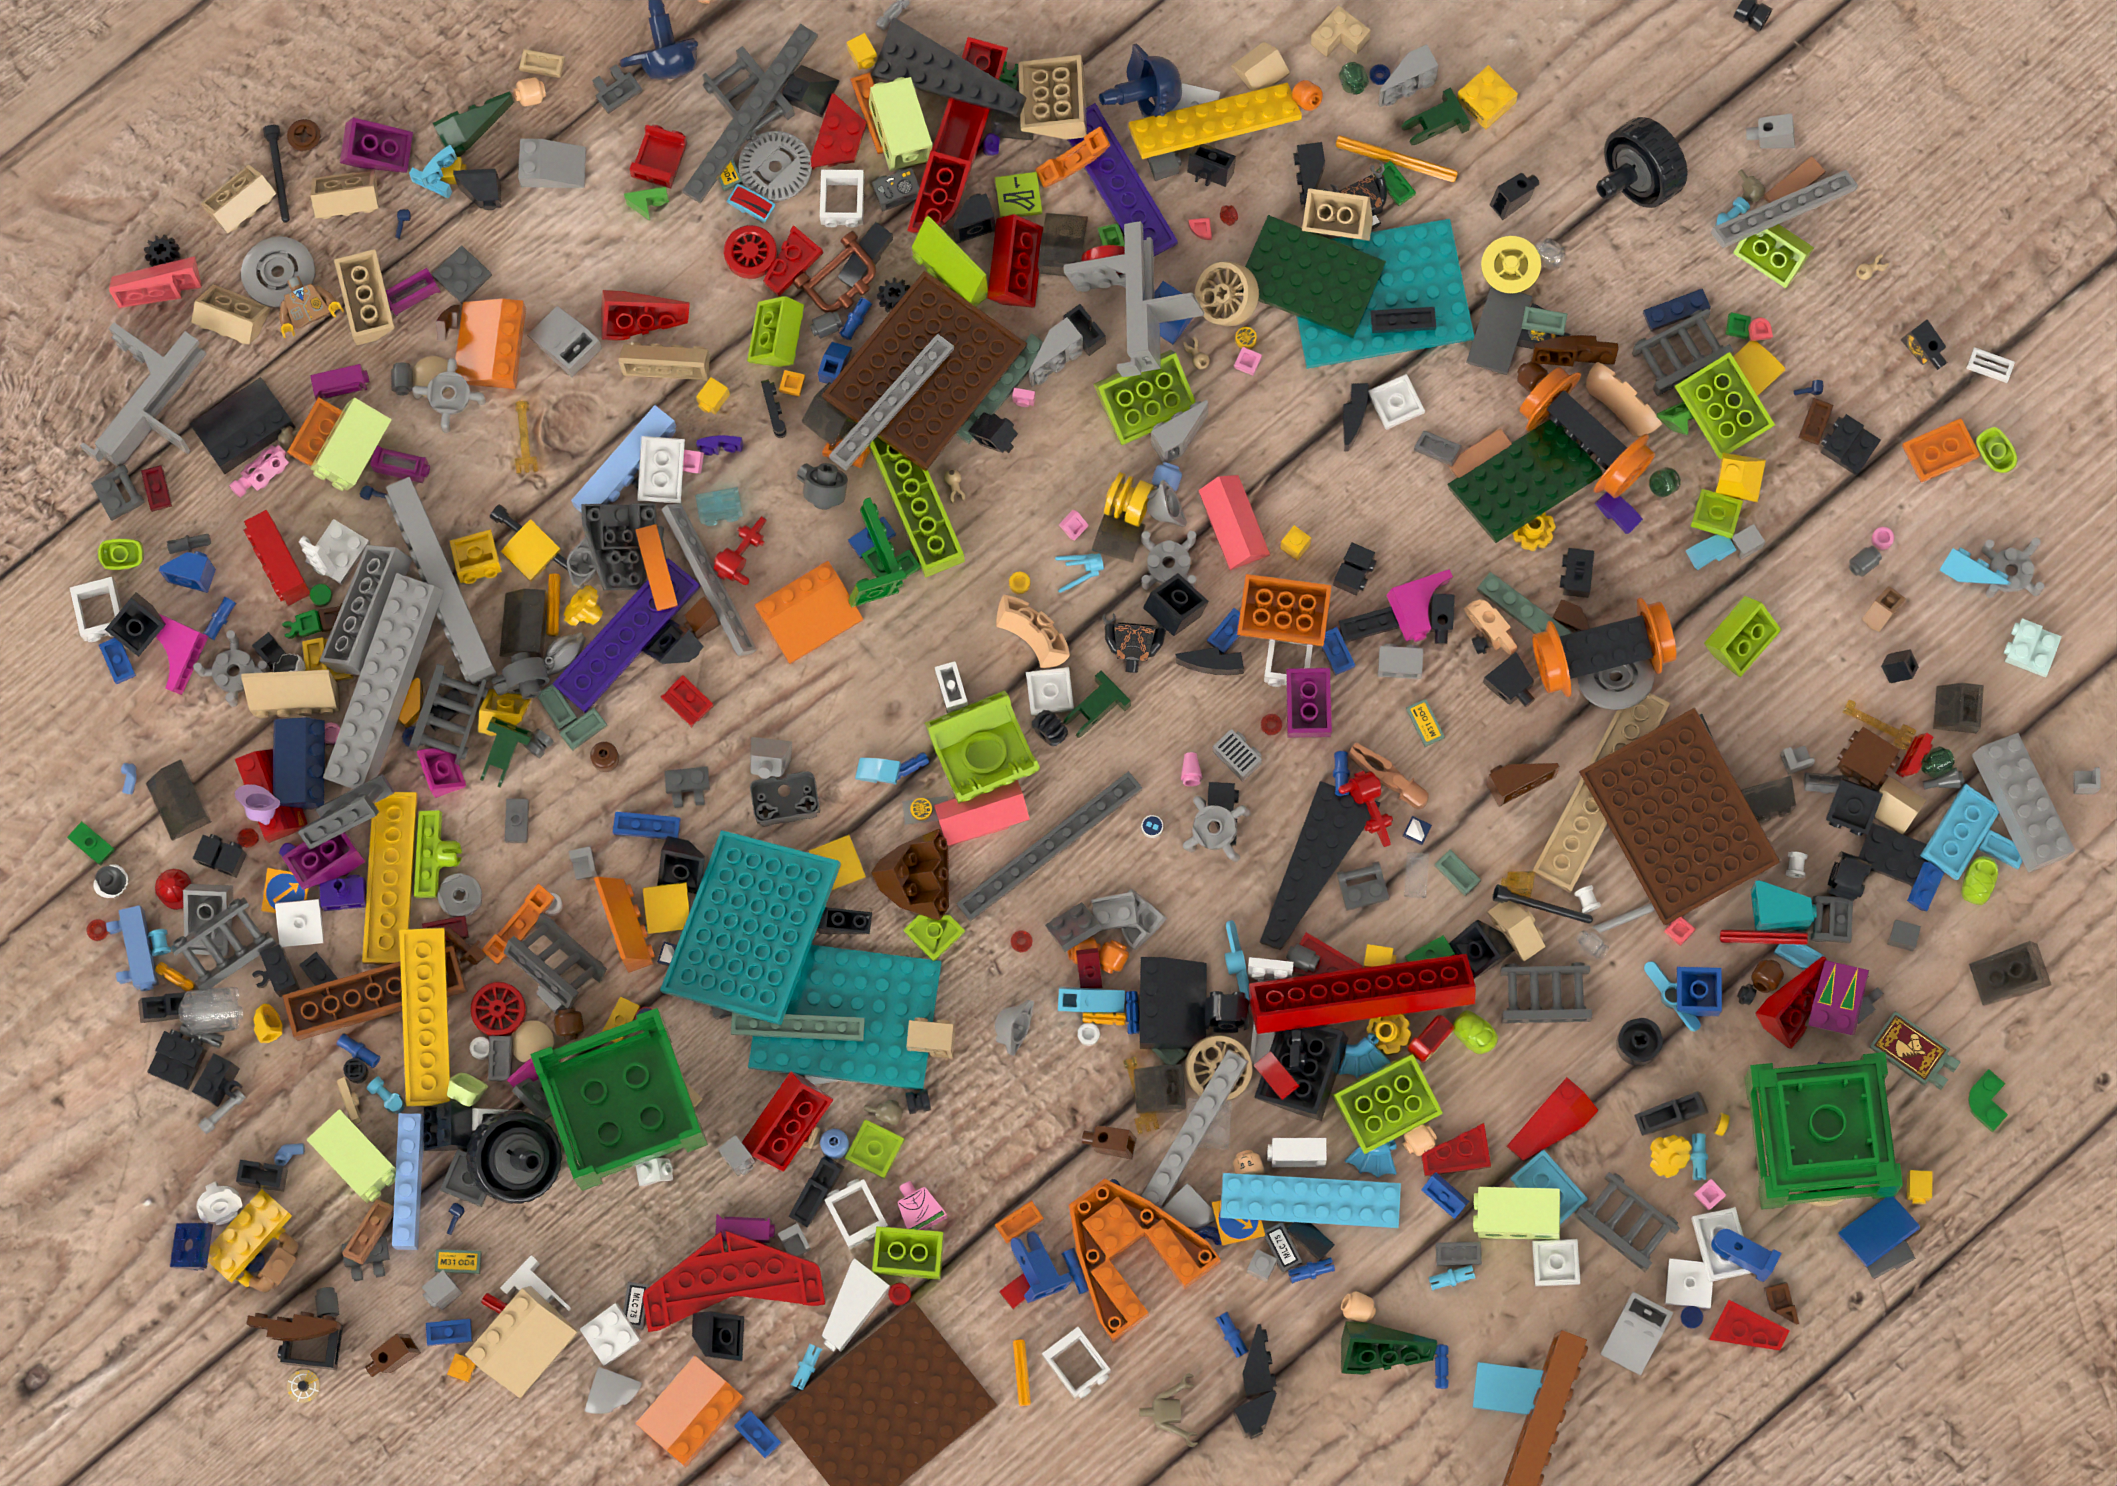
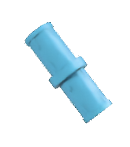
M1697 1133V1136L1692 1134V1154H1690V1159L1693 1163L1692 1179L1702 1180L1703 1178V1180H1706V1160H1708V1154H1706V1134Z
M1472 1265L1453 1271L1451 1268L1446 1273L1428 1277L1430 1283L1439 1281L1430 1284L1432 1291L1449 1285L1454 1287L1457 1286L1456 1283L1476 1279L1474 1272L1465 1274L1473 1271Z
M809 1343L802 1362L799 1361L798 1371L790 1385L797 1387L800 1381L798 1388L804 1390L811 1372L814 1373L815 1371L814 1366L823 1349L816 1347L814 1351L815 1346Z

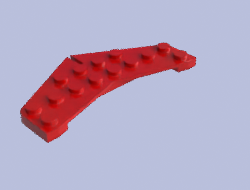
M726 1230V1238L729 1251H725L722 1231H720L644 1291L643 1302L648 1332L664 1329L677 1321L693 1315V1313H697L732 1296L798 1303L808 1306L825 1305L820 1267L813 1261Z

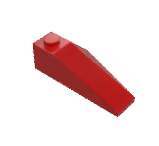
M603 290L602 340L630 339V336L649 334V331L664 330L687 324L690 303L627 291Z
M1824 956L1769 996L1755 1012L1763 1029L1789 1049L1794 1047L1807 1029L1805 1023L1809 1015H1811L1825 960H1827Z
M1566 1077L1506 1147L1522 1161H1525L1557 1141L1566 1138V1136L1582 1129L1599 1110L1585 1092Z

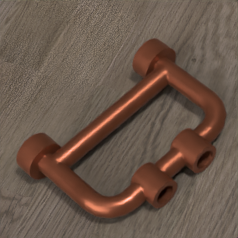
M850 231L840 240L845 249L815 276L810 278L805 272L793 282L798 290L803 288L823 312L828 313L831 311L833 313L842 307L847 310L855 303L852 299L858 293L863 296L871 289L868 284L875 278L876 266L856 241L859 237L854 231ZM855 252L867 266L868 273L858 280L850 290L842 294L834 304L829 305L825 303L814 290V287Z

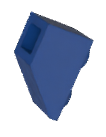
M831 342L818 371L819 382L831 385L847 365L852 347Z

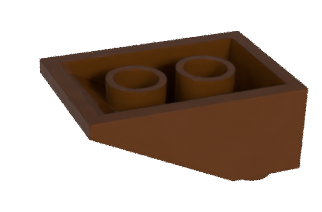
M1558 763L1508 764L1504 767L1499 765L1490 771L1491 774H1489L1486 785L1497 805L1501 807L1556 778L1560 766Z

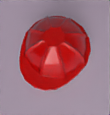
M166 870L156 880V895L168 908L174 910L184 908L183 890L192 884L191 879L182 870Z

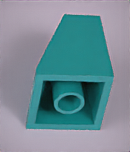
M1760 880L1755 881L1750 890L1754 925L1757 931L1808 929L1811 923L1814 922V918L1817 917L1816 905L1812 904L1810 897Z

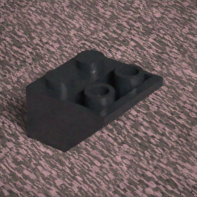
M448 1101L424 1107V1151L467 1149L472 1135V1106H465L456 1101Z

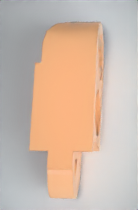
M1480 599L1471 602L1464 608L1469 619L1495 650L1502 647L1509 655L1518 650L1510 633V625L1496 608L1493 609L1487 601Z

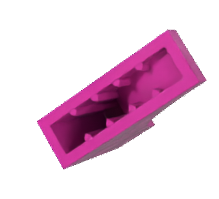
M1450 569L1393 587L1388 592L1387 598L1406 642L1413 639L1414 642H1418L1427 637L1426 634L1431 630L1428 618L1430 598L1436 589L1446 585L1453 576Z
M159 614L166 625L157 634L156 638L165 648L169 659V678L165 689L182 695L194 670L193 666L197 663L209 636Z

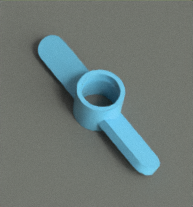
M1233 920L1227 921L1226 929L1231 947V952L1225 953L1229 975L1236 973L1239 990L1244 992L1245 997L1249 1000V980L1236 925Z
M1654 961L1647 962L1644 970L1661 992L1662 1003L1668 1008H1674L1691 1031H1697L1701 1027L1697 1017L1678 1012L1677 1002H1670L1665 997V992L1668 989L1677 990V983H1671L1657 963Z

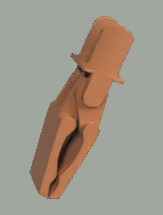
M1358 743L1352 746L1349 757L1365 773L1373 772L1379 778L1382 785L1400 794L1399 800H1404L1416 809H1423L1426 806L1429 794L1424 788L1414 782V778L1409 782L1389 760ZM1366 760L1377 764L1383 771L1374 769Z

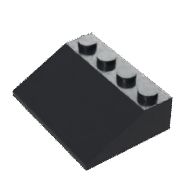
M261 377L190 423V426L224 475L278 440V435L282 433L281 429L291 426L293 429L296 428L291 418Z
M1141 957L1140 1049L1191 1050L1197 1042L1206 1038L1205 1000L1207 963L1166 957Z
M1322 1025L1277 1031L1270 1051L1297 1082L1299 1087L1282 1100L1261 1075L1254 1098L1298 1115L1322 1121L1349 1038L1344 1031ZM1292 1030H1301L1302 1034H1304L1303 1050L1307 1053V1064L1303 1066V1072H1294L1290 1067Z

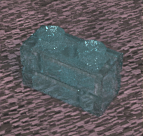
M738 487L695 495L701 524L705 523L706 526L716 525L720 520L734 522L743 516Z

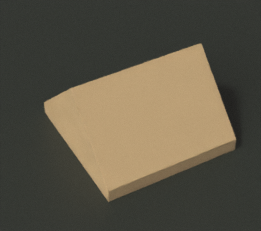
M1266 42L1261 43L1231 65V68L1250 91L1274 86L1290 74L1278 49Z
M1889 776L1879 792L1883 793L1874 818L1895 832L1904 834L1926 802V799Z

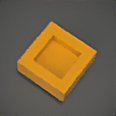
M784 370L779 392L800 397L806 378L805 375Z
M455 1353L447 1375L469 1383L476 1365L469 1358Z

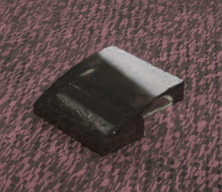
M1104 514L1092 546V551L1133 563L1146 525L1141 523L1137 527L1125 522V518L1119 517L1116 519L1114 515Z

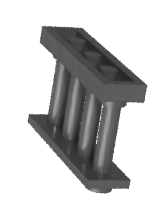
M743 46L736 50L738 58L736 63L711 80L706 73L702 75L704 80L702 85L709 94H714L732 118H734L739 110L736 111L730 101L752 85H757L765 74ZM741 69H746L750 73L748 75L749 78L725 95L717 87ZM781 92L773 100L775 104L774 109L761 117L747 137V141L749 139L757 140L755 132L777 116L784 115L787 120L795 116L793 107Z
M1709 308L1704 311L1701 309L1691 314V318L1648 340L1643 338L1635 343L1632 355L1635 357L1641 353L1643 354L1657 378L1653 387L1657 396L1675 388V385L1728 352L1733 356L1734 350L1731 345L1720 346L1705 321L1710 315ZM1697 324L1713 349L1712 353L1706 357L1701 355L1687 331ZM1679 334L1694 358L1693 363L1688 366L1683 365L1668 339ZM1659 344L1662 345L1675 367L1674 373L1669 376L1663 373L1650 351L1651 348Z
M437 664L408 749L417 751L419 745L423 746L425 744L457 755L454 764L458 765L460 759L465 760L469 747H466L465 744L480 699H485L489 688L485 687L487 681L485 679H482L480 687L447 677V674L443 673L445 666ZM439 685H447L477 695L473 707L441 697L437 693ZM438 704L470 715L467 726L465 727L433 716L434 714L430 713L432 705L437 706ZM431 724L462 734L463 738L460 747L427 736L426 733H423L425 725L430 726Z
M382 774L317 807L315 810L321 818L299 829L298 833L309 849H312L375 817L379 810L374 803L394 794L395 791Z
M245 897L233 900L228 905L229 908L186 937H179L173 942L174 945L171 946L175 956L182 952L199 975L198 980L195 982L202 993H205L258 957L260 952L276 944L269 931L265 934L261 933L244 910L249 906ZM235 915L239 916L254 938L253 942L248 946L241 944L226 923ZM218 927L235 949V954L228 959L223 957L208 936L210 932ZM198 940L202 941L217 962V967L211 971L205 970L189 948Z
M542 912L535 925L537 929L523 941L518 940L515 936L510 938L503 953L569 1009L574 1005L579 992L577 989L591 977L600 983L607 968L562 930L553 919ZM545 935L553 943L539 955L534 954L528 947ZM561 949L569 958L557 968H550L544 961ZM577 963L585 972L569 984L561 975Z
M1582 962L1571 963V966L1518 967V964L1515 963L1505 964V967H1501L1500 976H1508L1509 1007L1506 1011L1502 1012V1023L1591 1022L1592 1009H1586V1006H1584L1583 974H1589L1590 966H1585V963ZM1530 975L1531 1007H1529V1010H1520L1518 1007L1516 976ZM1539 975H1552L1553 1007H1551V1010H1542V1007H1540ZM1561 975H1574L1575 1006L1573 1009H1564L1562 1006Z
M1609 1172L1605 1177V1180L1609 1182L1606 1188L1590 1208L1587 1207L1585 1209L1581 1206L1574 1217L1643 1272H1646L1652 1264L1650 1261L1651 1253L1669 1231L1673 1234L1678 1232L1680 1229L1677 1226L1678 1222L1670 1215L1664 1216L1624 1184L1625 1180L1620 1175ZM1617 1188L1627 1198L1607 1222L1604 1221L1602 1223L1596 1218L1598 1216L1596 1213ZM1633 1203H1636L1644 1212L1628 1233L1620 1237L1614 1232V1227ZM1651 1217L1655 1218L1662 1226L1645 1248L1637 1251L1632 1247V1241Z

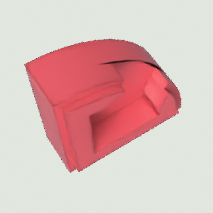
M1210 218L1188 220L1191 231L1197 237L1204 240H1212Z

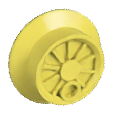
M1517 236L1501 237L1486 248L1481 261L1482 273L1488 284L1498 291L1504 293L1522 292L1531 287L1537 280L1541 271V258L1535 246L1528 240Z

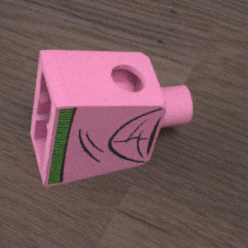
M911 1181L899 1187L905 1198L897 1203L906 1229L927 1230L947 1219L945 1211L925 1187L916 1191Z

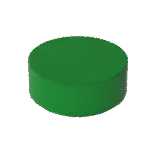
M317 584L310 591V599L316 606L323 607L331 602L332 592L327 585Z

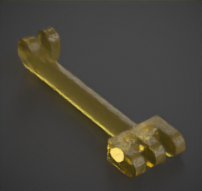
M517 401L515 407L516 412H518L522 458H515L516 473L521 474V465H524L525 473H530L529 464H533V471L538 472L537 457H530L526 411H529V403L527 401Z
M1848 700L1842 713L1895 737L1893 745L1903 750L1908 749L1909 745L1902 742V740L1911 743L1913 738L1905 733L1915 735L1916 730L1902 724L1899 730L1856 709V702Z
M1136 1056L1131 1057V1059H1124L1123 1064L1128 1071L1140 1114L1139 1118L1134 1119L1137 1133L1142 1134L1141 1124L1145 1125L1146 1132L1151 1131L1149 1122H1153L1155 1130L1160 1129L1156 1113L1149 1115L1136 1070L1138 1066Z

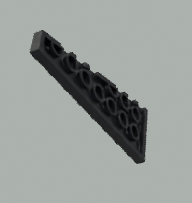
M893 18L872 72L873 77L893 82L900 77H911L914 89L1015 117H1020L1027 99L1023 94L896 18Z
M1322 781L1319 782L1260 943L1278 950L1282 949L1348 851L1357 841L1366 826V821L1371 820L1366 803L1357 804L1350 792L1348 795L1338 796L1335 794V786ZM1375 801V802H1376V805H1377V807H1378V809H1379V807H1380V802Z

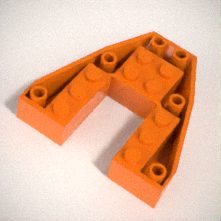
M1105 1178L1069 1204L1077 1255L1099 1322L1112 1342L1149 1316V1312L1111 1263V1260L1145 1236L1184 1289L1221 1262L1219 1256L1205 1239L1149 1200Z

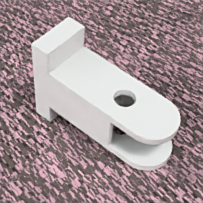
M532 1255L500 1287L510 1297L517 1289L520 1291L524 1287L532 1286L548 1303L555 1298L568 1311L571 1310L556 1293L533 1273L540 1263Z

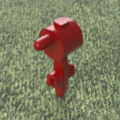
M761 516L752 528L747 525L738 528V536L743 539L738 548L733 551L727 547L723 552L720 551L714 559V571L717 572L719 578L722 580L727 578L732 582L736 580L743 585L749 584V578L741 574L746 564V558L742 554L750 544L755 547L764 545V536L759 532L767 519Z
M1360 771L1355 773V777L1351 778L1348 783L1341 785L1338 791L1341 794L1350 792L1357 804L1366 803L1371 820L1366 821L1365 831H1369L1371 834L1377 832L1382 845L1387 847L1391 845L1386 828L1392 825L1393 817L1387 813L1381 815L1376 805L1375 798L1381 796V782L1373 772L1365 773Z

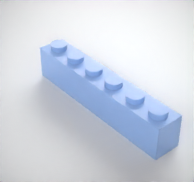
M654 405L571 500L573 506L582 513L581 504L609 505L610 502H615L620 496V491L624 486L628 487L632 483L634 475L639 470L641 436L671 438L676 431L675 421Z
M399 1113L392 1234V1246L396 1250H418L424 1144V1119L422 1114Z

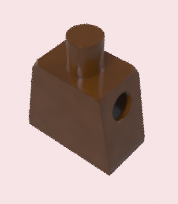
M1096 1126L1095 1132L1084 1130L1082 1144L1092 1145V1148L1100 1154L1132 1160L1137 1138L1127 1129Z
M397 1333L370 1354L373 1361L366 1365L365 1368L371 1377L380 1372L392 1373L421 1354L410 1335Z

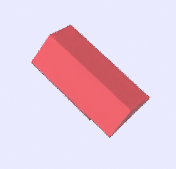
M194 256L113 276L109 292L119 308L182 299L181 291L202 288L196 258Z
M1239 475L1218 476L1199 489V494L1206 508V514L1230 570L1270 556Z
M1018 779L1010 784L995 788L991 792L978 795L969 801L958 804L955 798L934 805L942 834L946 838L948 846L1008 829L1011 825L1030 820Z

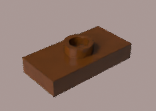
M1813 398L1798 438L1819 445L1834 405Z

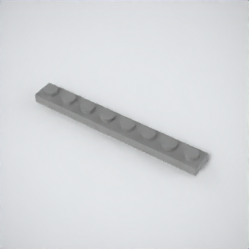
M1844 170L1713 227L1711 233L1721 247L1725 248L1855 191L1858 185L1847 170Z
M937 334L832 451L829 458L846 471L954 350V346Z
M681 503L666 505L662 509L666 521L669 523L676 540L685 553V557L709 599L733 649L738 656L753 654L757 648L721 579L717 576V572L714 571V566Z
M1232 1050L1227 1051L1141 1197L1149 1200L1160 1209L1163 1207L1247 1066L1248 1060Z

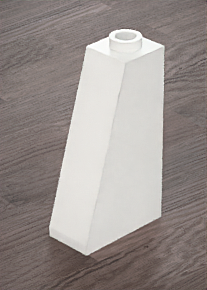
M855 1258L851 1262L822 1334L823 1339L826 1340L823 1344L832 1351L838 1349L841 1352L890 1289V1285Z

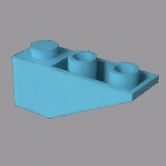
M1961 547L1959 550L1954 548L1951 550L1939 570L1962 583L2011 584L2007 580L2008 575L1998 569L1996 573L1988 569L1990 564L1980 558L1976 562L1970 558L1971 553Z
M1059 987L1058 1011L1124 1012L1125 990Z

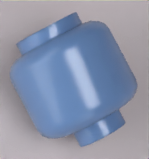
M1163 462L1162 465L1156 466L1151 482L1158 489L1160 482L1165 480L1175 492L1178 490L1182 472L1179 471L1178 466Z
M833 1128L827 1130L820 1139L821 1150L830 1159L842 1158L849 1150L847 1135L840 1129Z

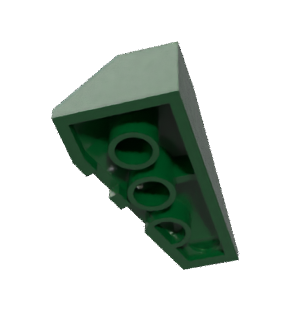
M510 91L486 100L483 106H476L474 104L468 107L467 112L459 114L456 111L434 122L433 126L443 147L451 145L457 157L465 154L514 103Z
M1346 1321L1341 1338V1373L1364 1375L1371 1373L1370 1370L1384 1368V1370H1389L1394 1365L1404 1364L1409 1366L1433 1361L1437 1340L1368 1322Z

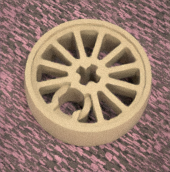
M1219 262L1203 271L1196 284L1195 298L1204 310L1203 317L1206 320L1220 326H1235L1243 323L1253 314L1258 303L1259 289L1257 281L1249 269L1234 262ZM1216 276L1218 277L1220 284L1214 281ZM1214 294L1215 298L1214 301L1211 303L1210 296H1213ZM1224 311V317L1221 318L1220 316H1221L1222 312Z
M1215 1035L1200 1040L1192 1047L1186 1059L1185 1074L1191 1089L1198 1096L1201 1097L1204 1091L1203 1086L1214 1075V1069L1217 1067L1216 1063L1220 1065L1223 1060L1227 1045L1232 1046L1235 1053L1238 1052L1241 1057L1249 1062L1240 1076L1242 1078L1238 1086L1235 1084L1234 1090L1230 1092L1226 1101L1236 1098L1247 1088L1252 1076V1061L1248 1051L1239 1041L1229 1036ZM1216 1042L1223 1043L1221 1049L1216 1045ZM1208 1048H1213L1216 1051L1217 1055L1213 1060H1209L1206 1057L1205 1053ZM1199 1052L1203 1062L1196 1060V1056ZM1194 1064L1207 1067V1070L1194 1073ZM1208 1073L1209 1075L1198 1084L1195 1077Z

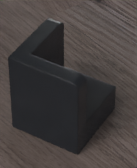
M269 632L252 645L271 670L273 669V664L279 662L280 657L286 654Z
M1911 649L1887 654L1881 665L1889 683L1913 679L1919 668Z

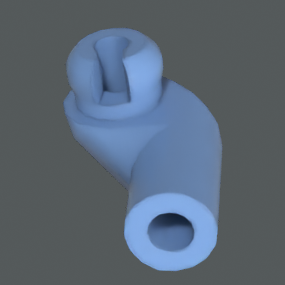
M124 763L121 767V773L126 774L122 792L132 795L137 780L136 766L132 763Z
M304 1143L283 1145L274 1156L275 1164L284 1166L293 1155L304 1154Z

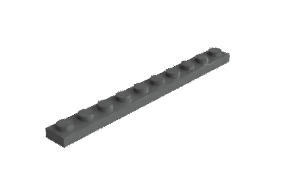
M799 24L682 190L685 195L701 204L788 81L791 74L818 38L817 33Z
M1128 771L956 904L971 922L1142 790L1141 785Z

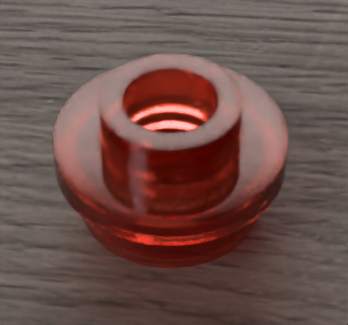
M1232 205L1222 206L1220 212L1221 221L1228 226L1234 225L1235 221L1238 220V213Z
M1267 714L1261 720V729L1267 735H1276L1282 729V720L1276 714ZM1269 722H1274L1276 726L1274 728H1269L1267 724Z
M252 828L242 829L238 833L237 843L243 847H252L259 841V835Z
M101 919L91 921L86 929L87 935L94 941L105 939L109 933L107 932L106 922ZM97 927L102 928V931L99 934H95V929Z
M1017 931L1011 937V946L1017 952H1026L1032 946V937L1026 931ZM1024 938L1026 942L1021 945L1018 944L1017 940Z

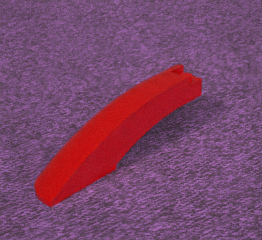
M968 37L962 58L999 80L1008 47ZM949 98L935 142L930 151L907 232L919 233L927 216L939 227L945 225L953 217L958 209L990 109Z

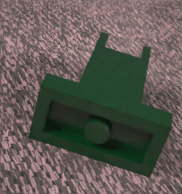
M1451 87L1443 91L1442 103L1408 119L1401 125L1404 131L1419 124L1423 127L1424 131L1410 139L1411 145H1417L1456 125L1462 134L1469 131L1471 122Z
M1102 670L1095 675V682L1099 687L1070 712L1063 721L1065 725H1068L1080 713L1087 718L1088 722L1076 733L1077 738L1082 737L1117 704L1124 711L1131 707V700Z
M492 717L487 730L496 733V737L480 780L484 781L490 765L503 769L497 786L501 788L518 742L528 745L533 732Z

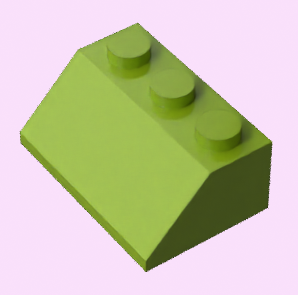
M1777 224L1741 240L1733 254L1784 288H1787L1808 259L1814 247L1780 224Z
M786 296L758 302L747 362L775 367L794 364L804 304Z
M1744 596L1704 644L1719 662L1735 675L1741 677L1779 634L1781 628L1762 602Z
M876 1226L872 1267L874 1274L941 1279L943 1232Z

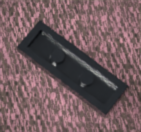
M1435 307L1371 310L1370 312L1372 333L1436 330Z
M1392 607L1338 621L1345 643L1400 628Z

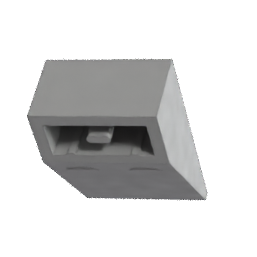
M1427 44L1409 52L1380 89L1379 107L1384 105L1390 106L1401 97H1410L1421 88L1427 89L1435 84L1438 64Z
M558 306L527 334L570 377H573L602 349L600 341L586 327Z
M1065 318L1049 330L1029 370L1031 387L1036 384L1041 385L1048 379V375L1053 372H1059L1064 368L1066 362L1076 360L1082 354L1083 337L1068 318Z
M1207 400L1202 403L1198 401L1192 404L1186 412H1178L1171 417L1172 420L1165 424L1161 422L1153 427L1151 431V445L1162 463H1169L1184 454L1208 416Z
M1632 1292L1600 1355L1641 1376L1673 1312Z

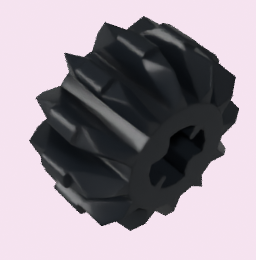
M163 234L161 239L155 235V241L148 240L149 247H144V251L147 253L145 259L149 262L150 267L176 261L175 259L181 256L178 252L180 247L178 244H175V239L172 237L168 239L165 234Z
M894 277L893 283L885 280V286H879L880 293L877 294V299L880 300L879 306L885 307L887 313L896 306L910 289V285H905V280L902 279L897 283V279ZM892 294H895L896 296L899 295V297H898V298H895L894 296H891V295H892Z
M1049 710L1039 712L1032 721V728L1050 746L1061 744L1068 735L1065 724Z

